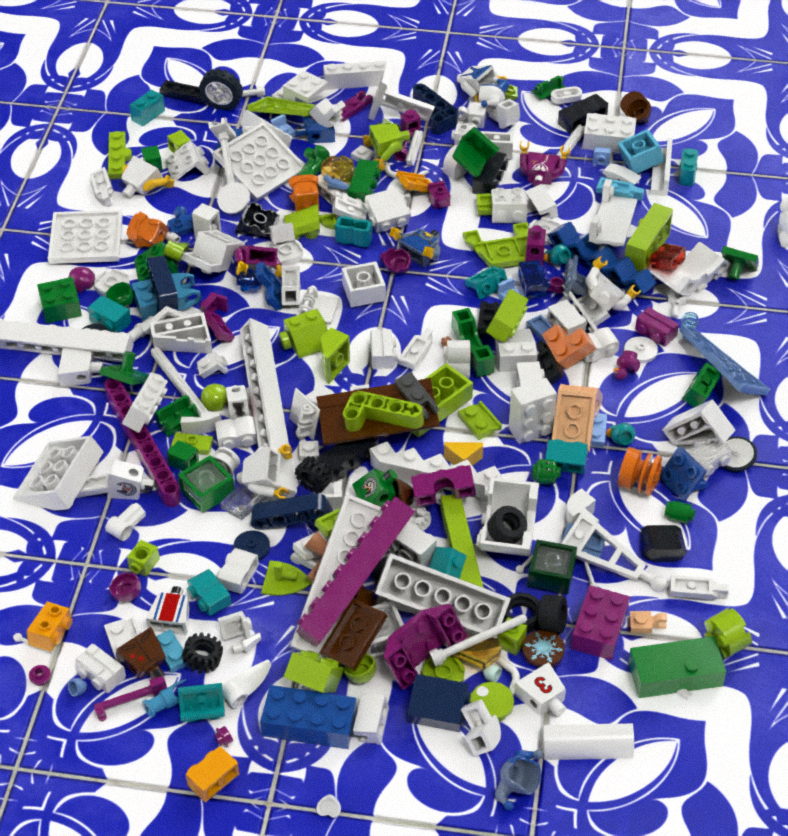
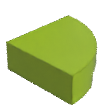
M336 214L319 215L320 224L325 228L335 230Z

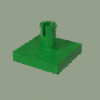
M723 246L721 251L722 257L733 264L728 276L730 279L739 280L743 267L754 271L758 270V255Z
M124 351L122 365L102 366L99 373L131 385L145 383L150 375L133 369L136 353Z

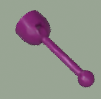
M409 131L410 137H412V136H413V132H412V131ZM409 140L404 142L402 150L394 153L396 160H406L408 154L406 146Z

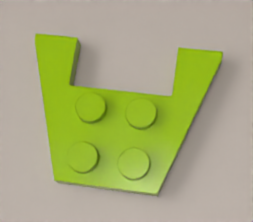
M528 222L513 224L512 230L515 237L482 241L478 230L462 232L464 241L489 267L503 268L525 264Z

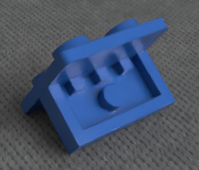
M682 447L676 449L662 469L660 480L682 501H687L694 490H705L709 485L703 479L707 470Z

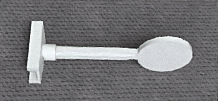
M221 118L220 124L214 125L212 122H208L209 129L221 143L227 177V185L220 190L217 203L223 212L232 215L238 214L246 208L250 202V192L244 184L234 180L228 141L235 139L236 133L225 118Z

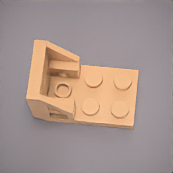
M560 384L552 440L560 439L564 442L572 443L582 442L588 444V452H590L594 418L599 413L603 394L599 388Z

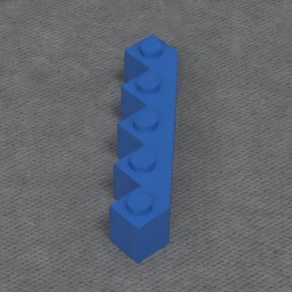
M571 221L561 224L547 234L554 247L559 244L568 247L571 252V259L574 255H577L578 264L583 263L588 266L589 271L594 267L593 261L602 256L600 258L601 263L607 260V265L600 269V272L606 278L614 277L617 280L616 286L618 288L621 287L628 291L632 285H635L633 290L635 292L641 290L639 295H642L657 284L648 268L636 271L629 256L617 259L610 245L598 248L595 243L589 242V233L579 236Z

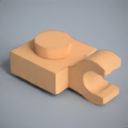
M630 611L631 633H652V628H667V613H658L651 616V611Z

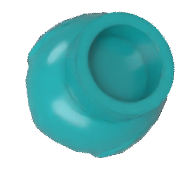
M563 244L556 245L552 250H547L544 253V260L546 262L550 261L556 266L566 264L568 259L571 258L569 248Z
M620 423L610 426L606 435L612 438L614 443L625 446L634 440L635 429L629 423Z

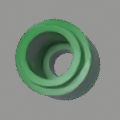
M673 500V502H667L664 516L672 521L689 524L690 521L694 520L696 510L693 509L692 504Z

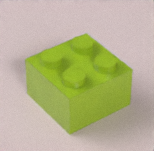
M301 650L300 652H292L284 678L322 693H333L338 688L344 667L339 666V662L332 658H319L320 654L317 652Z

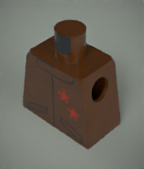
M152 627L116 649V657L138 679H142L148 674L152 679L160 676L165 677V673L160 666L165 663L166 656Z

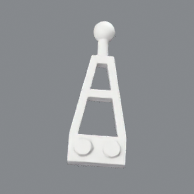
M582 513L561 543L577 547L576 559L635 581L640 577L649 582L652 589L656 592H663L667 588L668 583L664 577H655L644 570L646 565L600 524ZM594 531L616 550L609 562L582 552ZM621 555L636 567L635 572L616 565Z

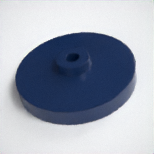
M250 530L238 535L233 547L234 549L237 548L257 554L258 561H260L270 551V540L264 533Z

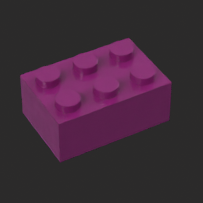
M589 585L572 634L571 649L612 660L627 616L630 596Z

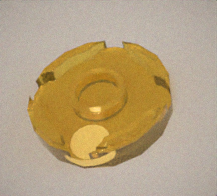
M342 155L340 157L330 156L321 164L323 176L328 174L332 179L336 178L340 181L349 179L355 170L353 161Z

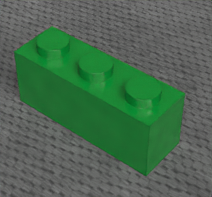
M359 159L349 185L350 188L347 191L349 197L359 198L365 203V196L374 194V189L377 188L378 184L377 179L381 177L379 161Z

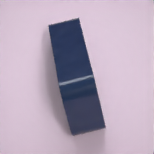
M418 83L413 86V99L434 106L431 115V132L433 134L441 135L456 127L458 124V109L425 84Z
M166 257L146 258L148 274L157 298V312L159 313L165 306L178 311L177 290Z
M320 493L262 502L253 506L250 524L254 529L265 530L311 522L314 528L319 531L315 526V520L332 512L333 508L326 496Z

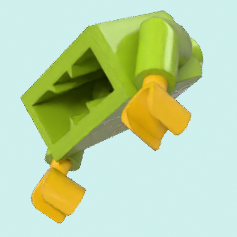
M396 124L369 125V135L363 136L365 147L369 148L373 145L377 156L381 157L374 160L379 161V169L381 171L385 169L384 161L387 162L394 153L403 149V141L410 140L409 131L400 132Z

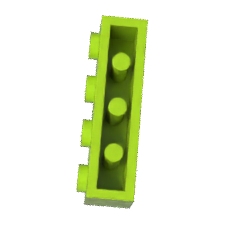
M509 289L486 332L492 335L494 339L504 343L508 337L512 339L528 309L526 304L529 299Z

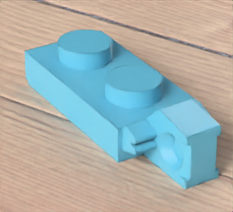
M600 178L596 187V193L602 194L605 179L609 178ZM609 179L612 180V186L615 187L613 196L634 198L638 201L643 200V188L635 187L633 183Z

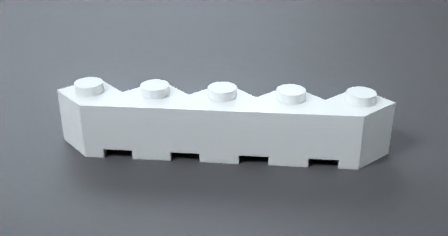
M388 442L370 448V464L374 469L385 473L392 469L397 474V479L408 484H412V476L420 473L427 474L440 469L447 470L460 465H470L476 490L475 497H479V500L486 502L488 497H484L485 486L490 485L491 477L503 478L495 466L477 473L468 460L450 467L441 453L423 460L415 448L399 454L394 452ZM442 488L445 490L452 491V494H455V491L451 488Z

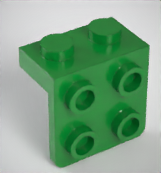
M473 127L462 136L452 157L471 175L477 178L486 161L495 155L499 148L476 127Z
M158 242L135 258L134 263L138 281L150 279L146 258L165 256L163 255L166 247L164 242ZM165 256L171 274L179 273L177 261Z

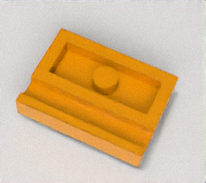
M399 170L395 175L406 190H417L421 193L428 192V184L431 182L425 178V175Z

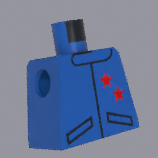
M311 115L303 118L304 126L296 127L297 137L306 135L310 144L335 142L334 126L324 127L317 123Z

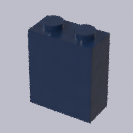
M416 674L407 712L408 723L460 732L461 725L465 726L466 719L461 709L463 706L470 704L472 692L468 691V683Z

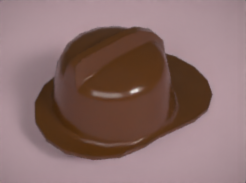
M637 91L625 94L620 102V107L627 117L636 118V123H648L651 115L650 102L642 93Z

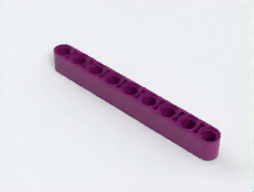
M113 378L108 379L104 385L110 406L150 479L154 480V486L163 503L168 507L177 506L181 501L179 485L146 425L144 424L138 433L122 424L133 402L121 381Z

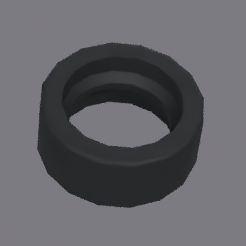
M524 592L508 596L511 599L503 618V623L508 617L514 618L509 613L512 608L524 606L534 612V616L523 623L527 625V633L536 630L539 626V600L533 595Z

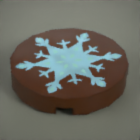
M541 630L534 631L528 634L523 641V658L531 666L535 665L540 668L549 663L553 668L559 665L564 657V642L555 633Z

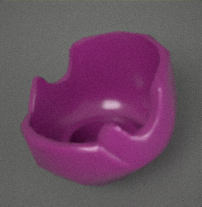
M390 248L383 256L385 267L393 274L405 273L411 266L410 255L402 248L399 250Z
M76 267L68 275V278L73 277L76 291L82 293L87 287L91 289L94 285L95 274L90 268Z
M122 573L112 580L109 590L114 599L125 603L138 597L141 591V582L135 573Z

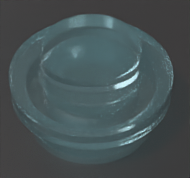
M686 312L681 318L682 325H689L694 328L700 322L698 315L694 312Z

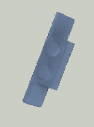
M574 255L572 259H568L565 265L566 270L564 274L566 275L563 286H565V293L567 294L571 291L576 295L581 294L585 296L588 291L585 282L586 277L577 273L578 256Z

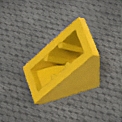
M444 442V458L453 465L468 460L473 466L483 458V442Z

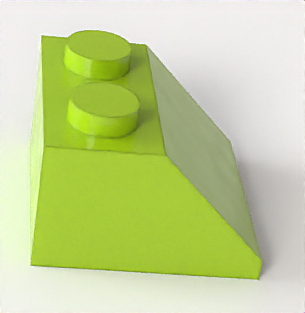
M318 309L283 320L284 331L287 332L291 347L299 359L321 351L320 337L328 329Z
M330 328L320 337L321 363L327 384H330L350 363L349 335L334 328Z

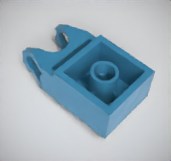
M189 273L171 274L177 290L178 311L197 304L201 300L200 290L189 289L195 284L194 275ZM186 278L191 279L189 283H182ZM150 279L132 283L134 300L143 322L149 316L154 317L158 314L157 298ZM193 294L197 295L193 300L187 298Z

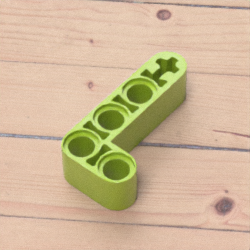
M363 391L352 393L343 411L345 426L349 431L360 430L366 418L411 429H418L424 424L423 410L420 404Z

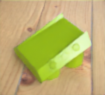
M318 204L284 216L285 223L293 224L296 240L302 236L308 239H315L318 233H320Z

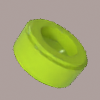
M280 332L279 338L283 349L292 348L287 332Z

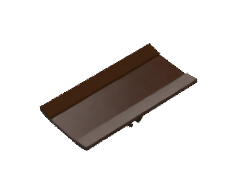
M431 378L418 380L435 402ZM395 384L316 397L317 405L320 409L319 417L324 446L368 438L380 439V436L387 438L392 434L440 427L438 414L432 412L429 406L426 405L424 408L427 410L429 417L424 420L423 426L418 429L406 428L367 418L360 430L349 431L346 429L343 411L352 393L363 391L407 401Z

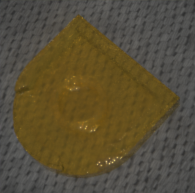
M491 637L451 656L485 670L500 658L501 643Z

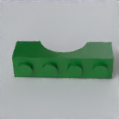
M470 308L452 311L451 328L457 339L470 340V365L476 377L494 373L495 356L489 345L483 346L476 328V321Z

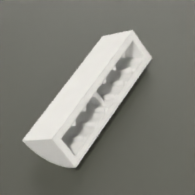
M633 723L543 725L544 760L634 759Z

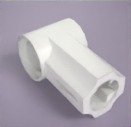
M137 503L131 504L119 517H111L106 524L105 530L119 540L125 541L130 537L133 527L146 516V513L141 505Z

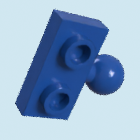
M177 206L174 209L176 218L167 221L170 232H174L178 236L194 232L192 214L187 215L188 211L184 206Z

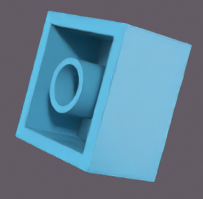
M648 129L618 142L623 161L636 174L664 162L661 146Z

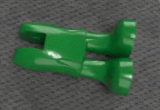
M316 145L314 149L306 148L304 156L308 163L303 166L298 175L316 176L320 172L319 169L329 159V151L321 145Z

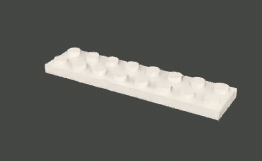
M348 493L345 495L301 617L304 613L307 615L312 609L309 606L316 596L321 598L324 594L321 589L328 580L331 582L334 580L336 575L333 573L340 564L344 566L348 561L345 557L351 548L356 549L360 543L357 540L362 533L370 531V522L375 516L380 517L383 513L380 510L381 507ZM344 611L317 647L296 632L300 625H297L289 647L297 651L311 650L319 653Z

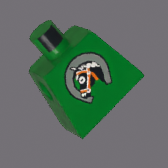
M372 469L354 482L352 486L357 498L382 507L387 500L391 502L395 497L396 492L392 483L398 476L392 469H389L386 473Z

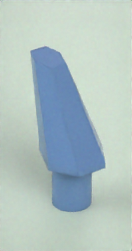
M328 174L323 178L328 183V188L339 190L350 188L349 185L336 178L332 179Z

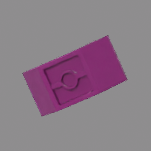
M451 604L424 609L389 636L384 659L400 688L405 690L415 681L416 674H418L415 667L430 656V650L438 649L442 645L450 647L465 640L468 636Z

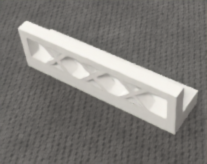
M668 138L666 148H661L664 162L652 168L650 195L667 196L673 138Z

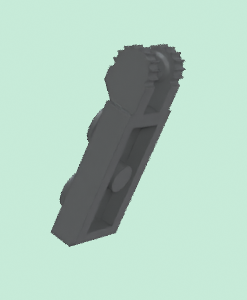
M411 371L394 380L396 387L407 401L422 406L424 420L429 417L424 406L428 405L434 413L439 412V408Z

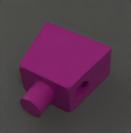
M534 225L528 229L525 268L543 269L546 230L542 229L539 225ZM537 248L538 254H532V249Z

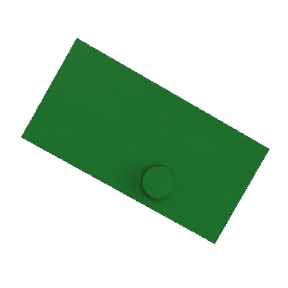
M714 636L630 648L628 665L638 698L673 694L681 689L695 691L723 687L727 671Z

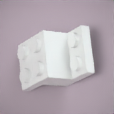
M303 70L271 96L309 103L328 88V82Z
M219 230L198 232L193 252L183 253L181 260L187 262L188 266L202 269L203 273H220L221 271L229 270L233 253L239 246L245 245V242Z

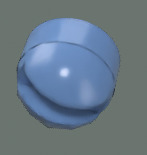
M75 678L68 682V691L71 696L75 697L85 693L87 684L83 679Z

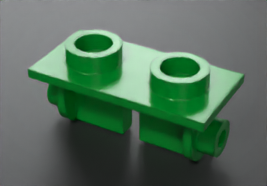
M557 75L550 79V83L548 80L538 83L531 92L540 100L549 97L553 90L566 88L562 84L564 77Z

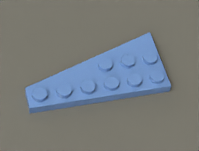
M689 325L681 326L679 331L684 335L683 338L689 341L739 392L756 396L769 393L771 390L694 327Z

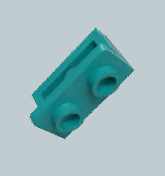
M222 683L178 687L181 721L215 720L225 716Z

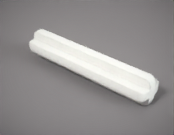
M421 130L414 131L406 157L407 165L413 166L415 164L423 137Z

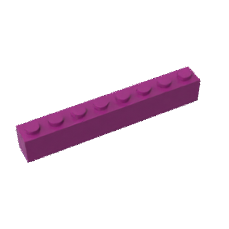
M394 497L391 502L387 500L380 509L383 513L380 517L375 516L370 522V531L362 533L357 540L360 543L356 549L351 548L345 557L348 561L344 566L340 564L333 573L336 575L332 582L328 580L321 589L324 594L321 598L316 596L309 606L312 609L308 615L304 613L297 622L300 626L296 632L316 647L322 642L415 511L397 497Z

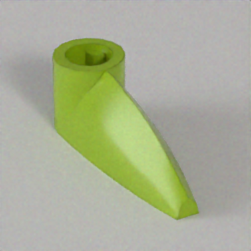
M169 240L163 255L180 262L183 253L188 251L191 243H175Z

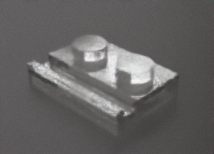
M241 484L220 502L221 509H226L229 514L243 520L252 512L255 504L262 503L268 497L253 493L248 487Z

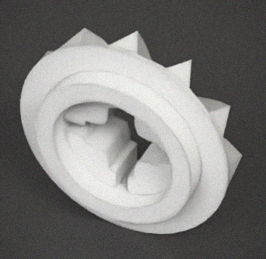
M409 505L415 511L409 522L416 524L419 529L424 531L431 523L430 512H427L425 507L419 508L417 505L415 507ZM414 515H417L418 518L413 522Z

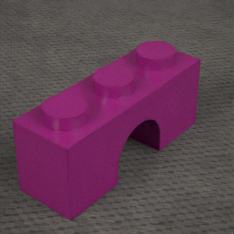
M460 465L447 470L440 469L427 474L420 473L411 477L417 507L437 503L436 494L445 487L453 489L457 499L476 496L470 465Z

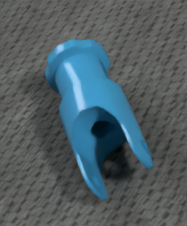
M181 680L158 693L159 695L150 700H143V707L147 715L153 718L157 712L165 708L170 709L179 704V698L174 695L173 688L187 680Z

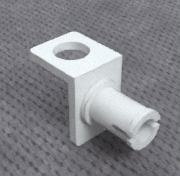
M292 223L269 226L271 242L274 246L276 243L295 239Z

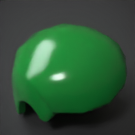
M120 282L111 286L107 290L106 296L108 299L127 308L133 302L134 292L129 283Z

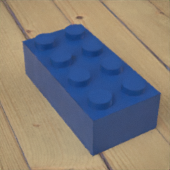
M270 685L260 720L262 737L349 750L357 714V698Z

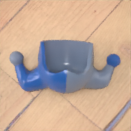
M517 750L514 756L503 764L500 772L501 781L496 788L495 798L504 805L505 810L510 811L514 807L513 802L508 801L507 798L511 793L531 795L537 789L541 778V768L537 762L529 759H541L543 757L541 750Z

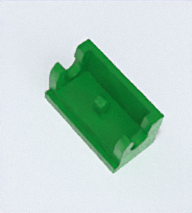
M187 394L155 412L157 427L167 437L181 430V417H199L196 405H191L190 397Z

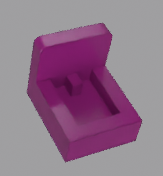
M213 292L200 305V310L204 313L206 310L215 313L217 309L227 312V297Z

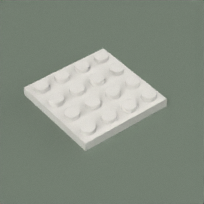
M264 121L228 142L234 179L248 188L250 196L255 202L286 184L291 177L297 176L304 166V163ZM220 147L213 151L212 156L225 168L222 148Z
M122 210L53 212L48 253L49 264L119 261L123 221Z

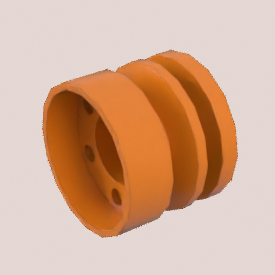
M628 447L619 472L618 487L631 490L636 482L638 483L639 493H642L646 485L645 495L651 496L661 476L662 456L656 455L652 463L653 453H648L645 460H642V450Z

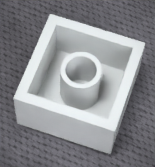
M377 262L342 268V284L351 307L386 301V285Z

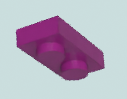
M206 310L204 315L207 326L213 330L214 336L220 341L224 340L231 343L235 337L221 316Z

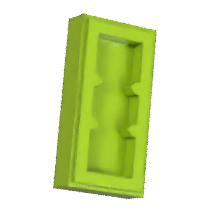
M175 432L171 446L180 440L198 448V454L210 455L214 440L213 436Z

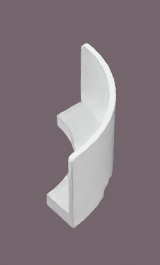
M698 242L675 265L660 271L651 269L649 271L677 293L689 296L691 292L696 291L698 293L707 288V283L712 279L717 280L731 263L703 243Z

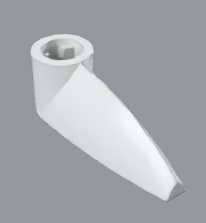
M265 660L239 673L222 685L223 697L232 708L240 707L247 700V697L260 686L271 667L270 661Z

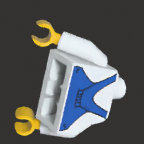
M493 65L471 66L463 74H458L457 82L461 83L463 91L472 99L474 98L475 102L479 103V95L477 94H479L482 84H492V78L495 76L498 79L507 80V77L498 76Z

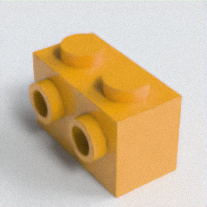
M47 601L26 630L28 645L52 652L54 647L60 644L65 631L69 630L72 625L70 608Z
M219 746L207 753L201 762L189 768L186 773L187 785L206 803L240 774L238 762Z

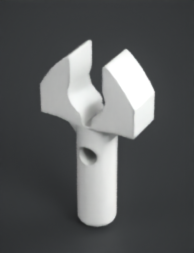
M676 291L671 292L668 298V303L673 304L671 317L674 319L678 318L680 305L686 306L687 296L684 295L677 299L675 297Z

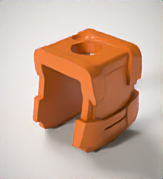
M298 175L288 180V184L294 189V192L289 197L295 204V212L318 204L319 210V192L316 184L318 185V176Z
M140 211L132 217L126 235L128 240L133 241L135 247H152L158 242L164 241L169 229L161 220L150 219L148 215Z

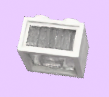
M394 600L371 606L388 615L366 652L374 658L384 655L389 636L404 625Z

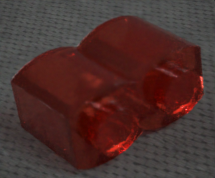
M664 243L651 254V268L674 272L678 265H681L686 258V247Z

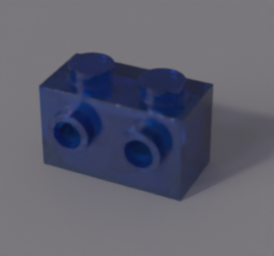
M540 260L524 261L518 264L519 281L524 297L527 299L546 297L547 289L550 288L549 279L545 278V267L541 266Z

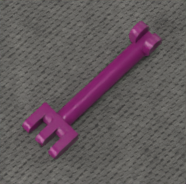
M160 676L149 680L150 686L94 704L98 720L103 722L107 719L106 709L154 694V697L159 695L160 691L167 688L165 678Z

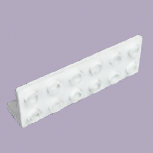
M605 179L600 208L597 215H593L590 223L589 242L598 245L610 244L614 247H620L625 244L637 205V199L613 196L615 187L612 186V180Z

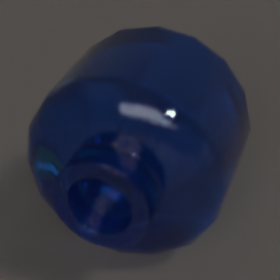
M247 270L246 275L242 271L240 275H237L236 286H240L241 292L256 293L258 289H261L262 283L256 279V270Z

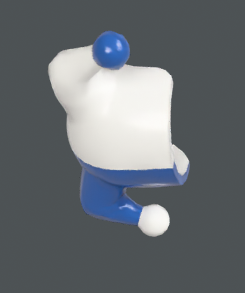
M496 76L492 78L494 84H482L480 86L479 103H481L482 107L487 106L495 109L497 108L496 104L505 101V92L509 87V82L504 79H498Z

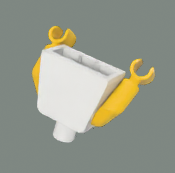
M136 156L132 157L129 164L123 166L121 179L126 185L123 194L129 198L132 197L135 191L146 195L157 187H174L175 180H171V176L166 175L163 178L158 168Z

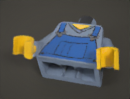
M391 228L389 236L393 237L395 241H399V249L402 248L408 252L411 261L425 268L432 259H439L441 248L439 246L440 234L438 231L433 230L428 233L423 229H417L412 233L403 234L398 228Z

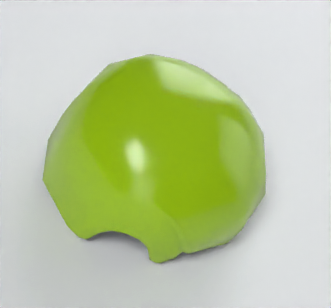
M214 383L207 385L202 390L200 401L207 410H223L224 405L227 403L225 386Z
M366 653L356 671L344 666V673L353 683H366L376 673L375 659Z

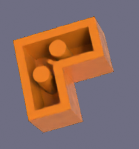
M556 324L542 334L556 361L566 370L597 349L589 334L581 328L568 336L566 331Z

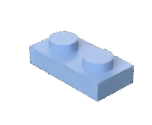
M598 413L597 417L594 418L591 446L604 447L607 414Z

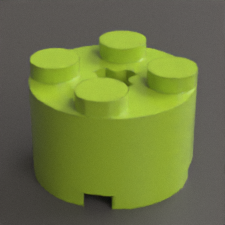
M726 608L704 622L707 631L704 633V636L715 637L722 659L734 655L752 643L750 631L746 633L743 628L746 626L745 621L732 608Z

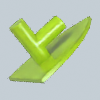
M270 560L261 594L271 596L294 594L304 590L312 582L306 578L307 575L299 568L291 564Z

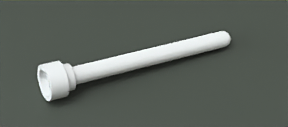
M524 614L519 615L446 649L435 648L430 650L431 659L435 667L444 664L443 661L447 660V657L523 624L527 621V617Z

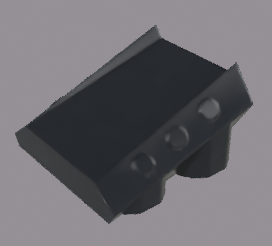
M252 202L246 206L236 231L270 238L269 226L276 225L280 215L271 209L263 210L260 204Z
M647 525L641 528V540L644 542L643 555L647 560L653 562H677L684 558L687 550L680 527L676 525Z

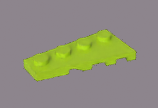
M266 96L248 104L247 110L251 112L300 115L305 117L310 116L309 112L316 105Z

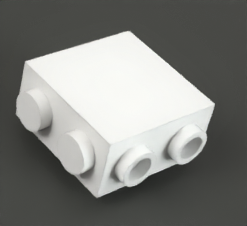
M398 188L365 196L363 210L368 214L369 221L372 222V227L374 226L376 233L388 231L392 227H403L409 223L411 211L406 206L404 196L400 194Z

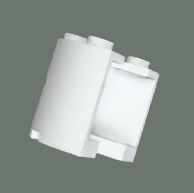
M491 477L490 485L485 486L484 497H488L487 512L482 514L481 525L484 526L480 529L476 546L480 547L481 551L530 557L539 483ZM502 506L516 507L524 514L527 520V531L524 532L523 537L515 544L495 542L489 535L487 522L492 514ZM503 521L505 527L512 530L510 525Z

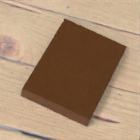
M352 599L319 653L323 657L332 658L338 661L340 665L356 671L388 615Z

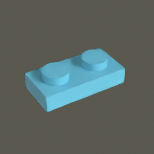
M170 629L157 635L156 637L166 656L165 664L170 672L173 673L186 667V662L183 663L182 657L183 647Z

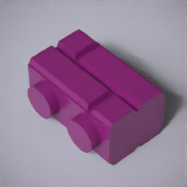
M648 307L637 317L635 329L639 334L646 335L655 343L666 347L670 341L677 337L679 324Z

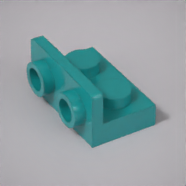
M492 266L465 279L466 286L476 290L479 299H483L497 292L498 284L507 280L505 269Z

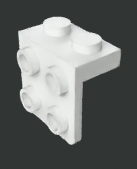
M191 140L182 145L181 148L169 155L165 160L170 175L175 181L195 166L204 175L210 172L209 162L204 157V150L200 146L197 147Z
M516 187L513 189L496 188L491 190L492 223L527 222V199L524 189Z

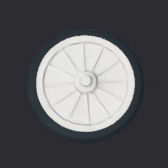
M740 436L728 438L725 443L732 450V459L726 466L721 467L731 472H741L749 469L757 459V449L754 443Z

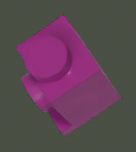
M406 110L404 114H401V125L399 126L401 131L408 130L414 134L415 130H421V117L416 110Z
M444 180L428 184V198L434 209L450 206L451 195L445 186Z

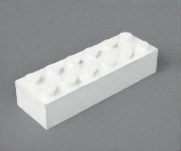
M391 553L388 554L374 592L420 611L451 604L462 626L479 633L502 623L511 599Z

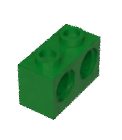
M706 362L695 375L682 399L693 407L703 404L717 383L721 373Z

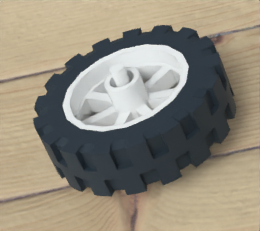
M211 69L205 73L200 82L199 94L210 107L213 106L214 109L224 111L226 109L231 110L237 106L242 97V84L239 83L238 78L234 77V74L228 73L227 70Z

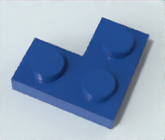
M263 262L256 264V279L266 287L265 300L267 304L277 311L282 308V282Z

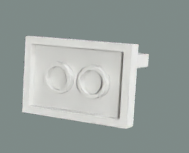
M387 63L375 93L368 119L374 121L381 105L401 113H405L406 110H416L421 120L429 122L434 106L388 90L393 65Z

